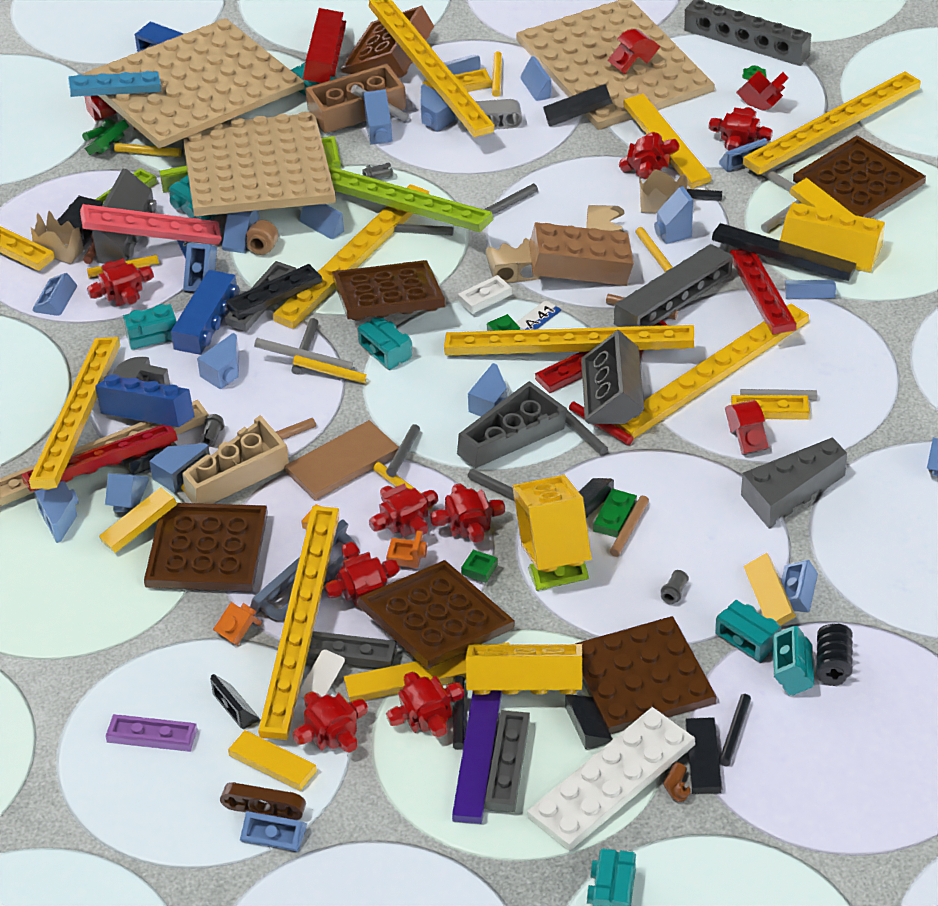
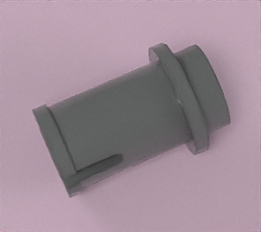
M389 162L373 167L367 165L366 168L362 169V175L378 180L392 177L393 169H388V167H391Z
M211 414L206 417L204 421L205 428L199 439L200 443H205L208 446L210 444L211 447L215 446L218 434L225 426L224 420L220 415Z
M675 570L668 583L662 586L660 592L664 602L674 604L680 601L682 597L681 592L689 580L686 572Z

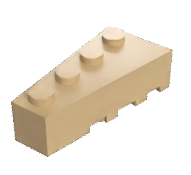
M260 414L254 419V424L248 428L244 426L237 432V436L230 442L224 441L218 446V451L212 455L207 454L183 472L185 494L192 503L213 504L284 470L285 465L289 463L287 445Z

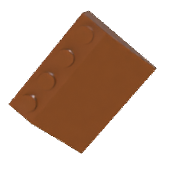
M421 5L403 11L402 13L426 41L435 26L424 7ZM378 19L369 24L340 70L342 73L354 74L388 64L396 76L401 78L407 74V70L413 62Z

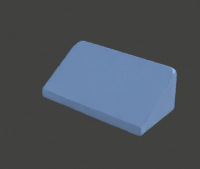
M469 55L444 63L453 75L481 69L479 55Z
M532 56L524 68L520 79L536 101L551 98V78L536 57Z
M764 138L725 152L719 161V165L726 172L745 166L743 165V157L767 145V139Z
M327 204L303 206L300 215L301 223L330 239H334L344 232L343 214Z
M68 273L50 278L32 310L35 313L61 315L77 288L76 282Z
M785 280L784 282L786 299L835 298L836 283L834 280Z
M809 560L784 566L781 583L793 611L809 612L818 573Z
M246 811L240 841L298 852L306 832L307 823Z

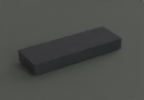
M605 83L543 107L550 127L610 105L612 100Z
M715 717L685 718L686 732L695 737V745L688 751L692 794L722 793Z

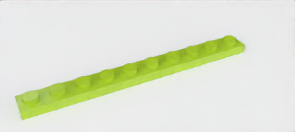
M328 166L334 191L479 233L493 221V213L490 211Z

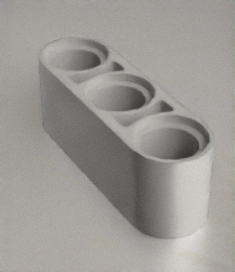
M515 99L475 101L495 125L494 130L516 128L522 123L521 106ZM457 117L458 127L463 131H468Z

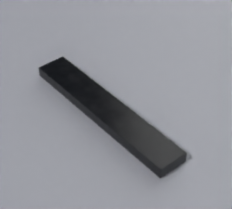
M719 223L711 239L715 242L846 281L850 280L857 263L723 223Z

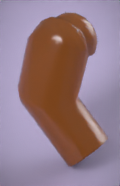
M676 762L664 781V787L673 800L682 802L690 795V787L685 788V782H681L687 768L682 763Z

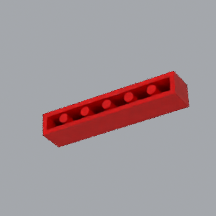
M318 8L305 61L303 80L324 83L330 81V77H335L347 22L343 20L344 12Z

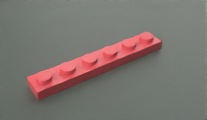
M85 204L82 205L80 210L83 229L219 245L222 240L218 221Z

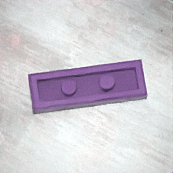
M113 714L105 737L107 743L191 752L198 729L197 723Z

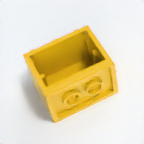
M565 474L512 485L521 546L538 571L551 572L559 566H580L584 564V561L592 560L583 497Z

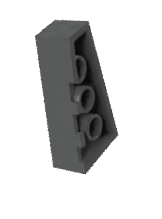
M528 381L458 434L457 455L476 469L565 428L567 408Z
M831 437L743 472L741 496L770 529L780 517H787L793 513V508L800 503H807L811 500L813 494L818 491H824L843 478L846 472L847 452Z

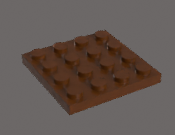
M858 135L793 174V182L799 183L808 178L851 213L865 218H872L926 183V176Z
M427 260L332 271L333 281L347 319L359 321L365 319V317L377 316L383 318L390 314H412L414 311L420 310L436 311L438 308L445 307V298Z
M178 503L158 519L144 576L145 587L253 591L268 516L267 505Z
M446 560L369 592L358 599V606L426 669L466 652L468 645H481L513 630L515 624L514 619Z
M673 616L575 643L582 644V682L589 696L593 698L610 735L624 731L651 707L669 718L716 704L717 696Z

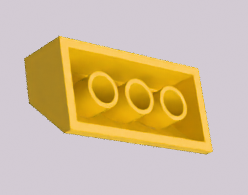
M792 202L785 217L780 241L857 263L855 270L871 273L883 245L885 222Z
M582 644L468 645L466 654L467 690H473V694L477 695L489 694L490 690H502V694L508 695L518 694L519 690H531L532 694H546L548 690H559L561 694H575L577 690H582Z

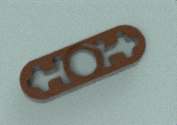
M235 782L225 784L220 796V803L227 809L244 813L246 811L292 820H300L306 807V800L297 793Z

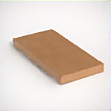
M368 420L286 464L285 472L314 500H317L372 470L377 462L383 464L392 459L399 447Z

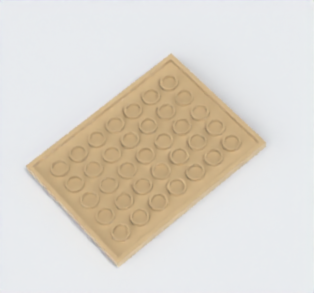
M617 0L608 4H602L589 10H583L570 16H564L563 18L516 32V40L531 57H536L549 77L568 97L606 83L612 104L584 114L597 130L633 119L623 106V101L642 93L657 110L715 91V84L633 0ZM629 29H639L661 47L648 64L637 58L624 74L607 60L619 46L620 42L617 38L623 32Z
M226 18L82 73V75H98L101 73L118 74L123 72L158 71L161 92L98 95L158 148L172 144L304 89V81Z
M300 112L297 115L278 114L275 117L256 116L253 119L234 118L231 121L222 122L183 139L194 216L336 203L335 191L317 120L313 113Z

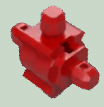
M734 107L733 112L726 113L723 120L721 118H711L709 121L708 129L716 133L721 132V140L725 141V148L728 151L753 143L758 139L766 138L767 141H771L773 135L772 129L765 126L760 127V119L756 118L757 112L750 107H745L744 109Z
M650 132L646 136L639 138L635 144L630 143L628 155L619 161V167L624 172L635 169L638 177L647 179L655 169L661 171L663 167L668 168L670 155L677 152L680 145L676 139L663 141L659 133Z
M124 258L117 261H109L101 266L102 273L98 275L100 283L96 282L89 285L87 292L91 299L101 298L104 295L108 302L114 301L117 307L124 304H133L140 299L139 292L143 290L142 282L145 283L153 279L154 273L150 266L140 267L137 270L133 263H126Z
M405 483L395 488L391 486L381 488L380 495L383 503L379 504L380 513L369 519V526L374 532L388 528L392 533H401L403 538L413 533L416 535L417 531H423V535L428 532L425 518L429 517L428 508L439 501L438 495L434 490L420 493L416 488H407Z
M461 483L454 484L451 494L445 497V510L439 509L431 512L430 521L432 526H446L447 524L453 537L460 534L463 538L469 537L472 542L479 543L484 540V532L490 529L491 516L496 517L504 514L505 504L503 500H489L488 502L482 489L476 492L472 488L467 489Z
M354 542L346 543L342 546L343 567L340 568L337 574V580H332L325 585V593L328 598L340 597L343 593L347 601L353 599L354 605L357 606L360 596L386 586L387 579L397 575L400 571L397 561L387 560L382 562L381 565L377 557L371 559L370 552L359 555L360 551Z
M413 671L405 674V686L398 693L400 707L395 706L386 712V718L390 726L403 724L407 720L412 731L415 733L421 729L424 732L430 731L433 736L438 738L444 736L447 733L446 722L452 716L450 702L454 703L465 695L462 685L454 682L446 685V688H444L435 675L430 680L429 677H420Z
M313 691L307 693L304 696L306 706L304 724L293 731L294 741L298 745L313 741L321 751L326 746L331 749L340 747L348 753L356 750L357 738L355 734L357 732V719L368 712L367 703L363 699L348 702L339 692L335 697L328 694L321 697Z

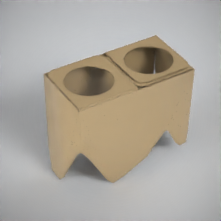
M656 169L644 183H642L639 176L641 212L657 213L679 187L684 186L687 191V176L682 174L675 181L669 174Z
M588 205L586 228L625 232L621 230L624 227L610 222L625 214L624 209L617 205Z
M50 210L45 225L42 217L37 213L35 229L30 227L32 241L54 251L55 259L71 264L84 251L80 229H74L68 221L62 226L59 225Z
M524 238L523 243L518 248H513L506 243H503L498 250L490 246L486 248V257L492 277L498 275L506 283L539 279V276L524 278L521 274V270L525 266L531 265L529 239Z

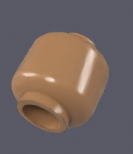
M258 220L247 231L245 244L251 252L265 255L277 243L279 237L278 230L271 222Z

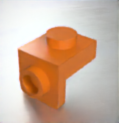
M423 531L416 532L415 540L391 538L386 561L396 560L398 566L419 568L421 558H426L428 546L427 542L423 541Z
M230 602L213 630L238 646L251 624L255 623L260 626L262 621L255 617L257 611L245 603L239 607Z

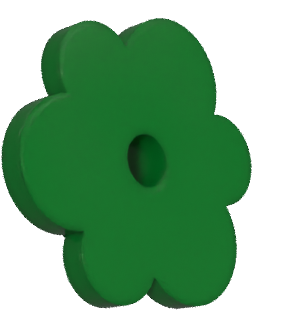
M752 65L749 68L743 69L742 78L749 80L758 70L767 77L765 74L766 70L757 65Z

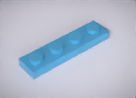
M158 71L68 76L70 97L161 92Z

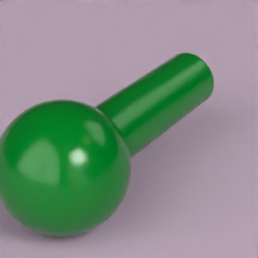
M106 119L100 127L84 132L82 137L85 141L97 138L117 122L113 119Z

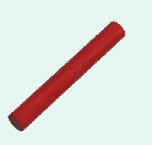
M575 401L571 402L569 410L585 419L584 407ZM593 424L626 445H630L633 442V436L613 424Z

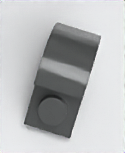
M149 357L127 359L120 363L111 374L119 375V377L138 378L140 381H156L158 384L170 385L168 369L150 365Z

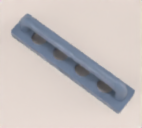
M344 519L338 522L333 546L338 542H341L343 545L349 542L355 543L346 533L349 524ZM343 555L327 568L324 585L338 574L340 568L343 567ZM300 557L253 597L250 607L257 611L255 615L262 610L272 619H285L289 603L282 609H277L270 602L294 582Z

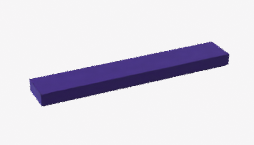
M490 690V693L485 695H477L472 692L452 812V822L482 824L502 690Z

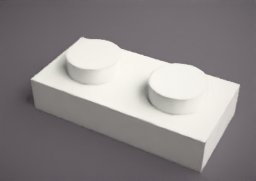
M496 275L459 293L458 302L473 314L512 295V287Z

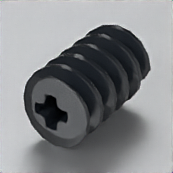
M828 624L822 626L817 631L816 676L823 684L839 686L852 674L853 632L846 625Z

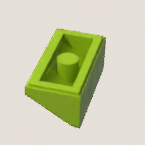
M585 561L580 566H559L551 572L538 571L533 563L528 567L536 591L589 579Z

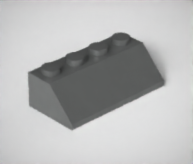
M123 168L102 207L155 213L157 203L153 199L152 189L128 169ZM92 230L97 261L102 264L123 258L127 261L129 257L133 256L134 248L141 240L139 235Z
M617 330L581 358L585 421L588 424H625L632 418L638 417L644 410L639 347Z

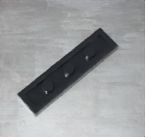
M306 264L227 300L226 307L238 320H241L322 283V276L310 264Z

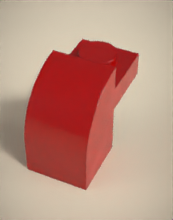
M629 29L617 38L620 44L607 61L625 74L637 58L648 64L661 46L639 29Z
M758 70L736 93L749 106L759 110H768L783 97L781 94L785 89L783 84L789 77L782 72L773 82H770Z
M98 95L84 96L86 109L95 121L118 113Z
M756 400L731 404L725 407L730 432L737 433L742 455L769 448L763 422H765L764 414Z

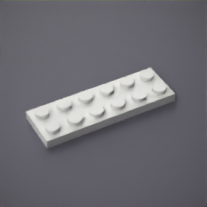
M651 707L527 811L528 818L571 851L695 745V737Z

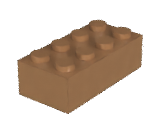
M388 64L306 88L308 111L314 114L318 125L324 133L334 132L338 129L354 126L366 121L364 99L351 93L353 85H357L368 92L386 89L388 103L400 110L406 109L405 86Z
M534 223L529 241L533 275L627 286L634 264L628 233L599 230L597 228H582L572 225Z

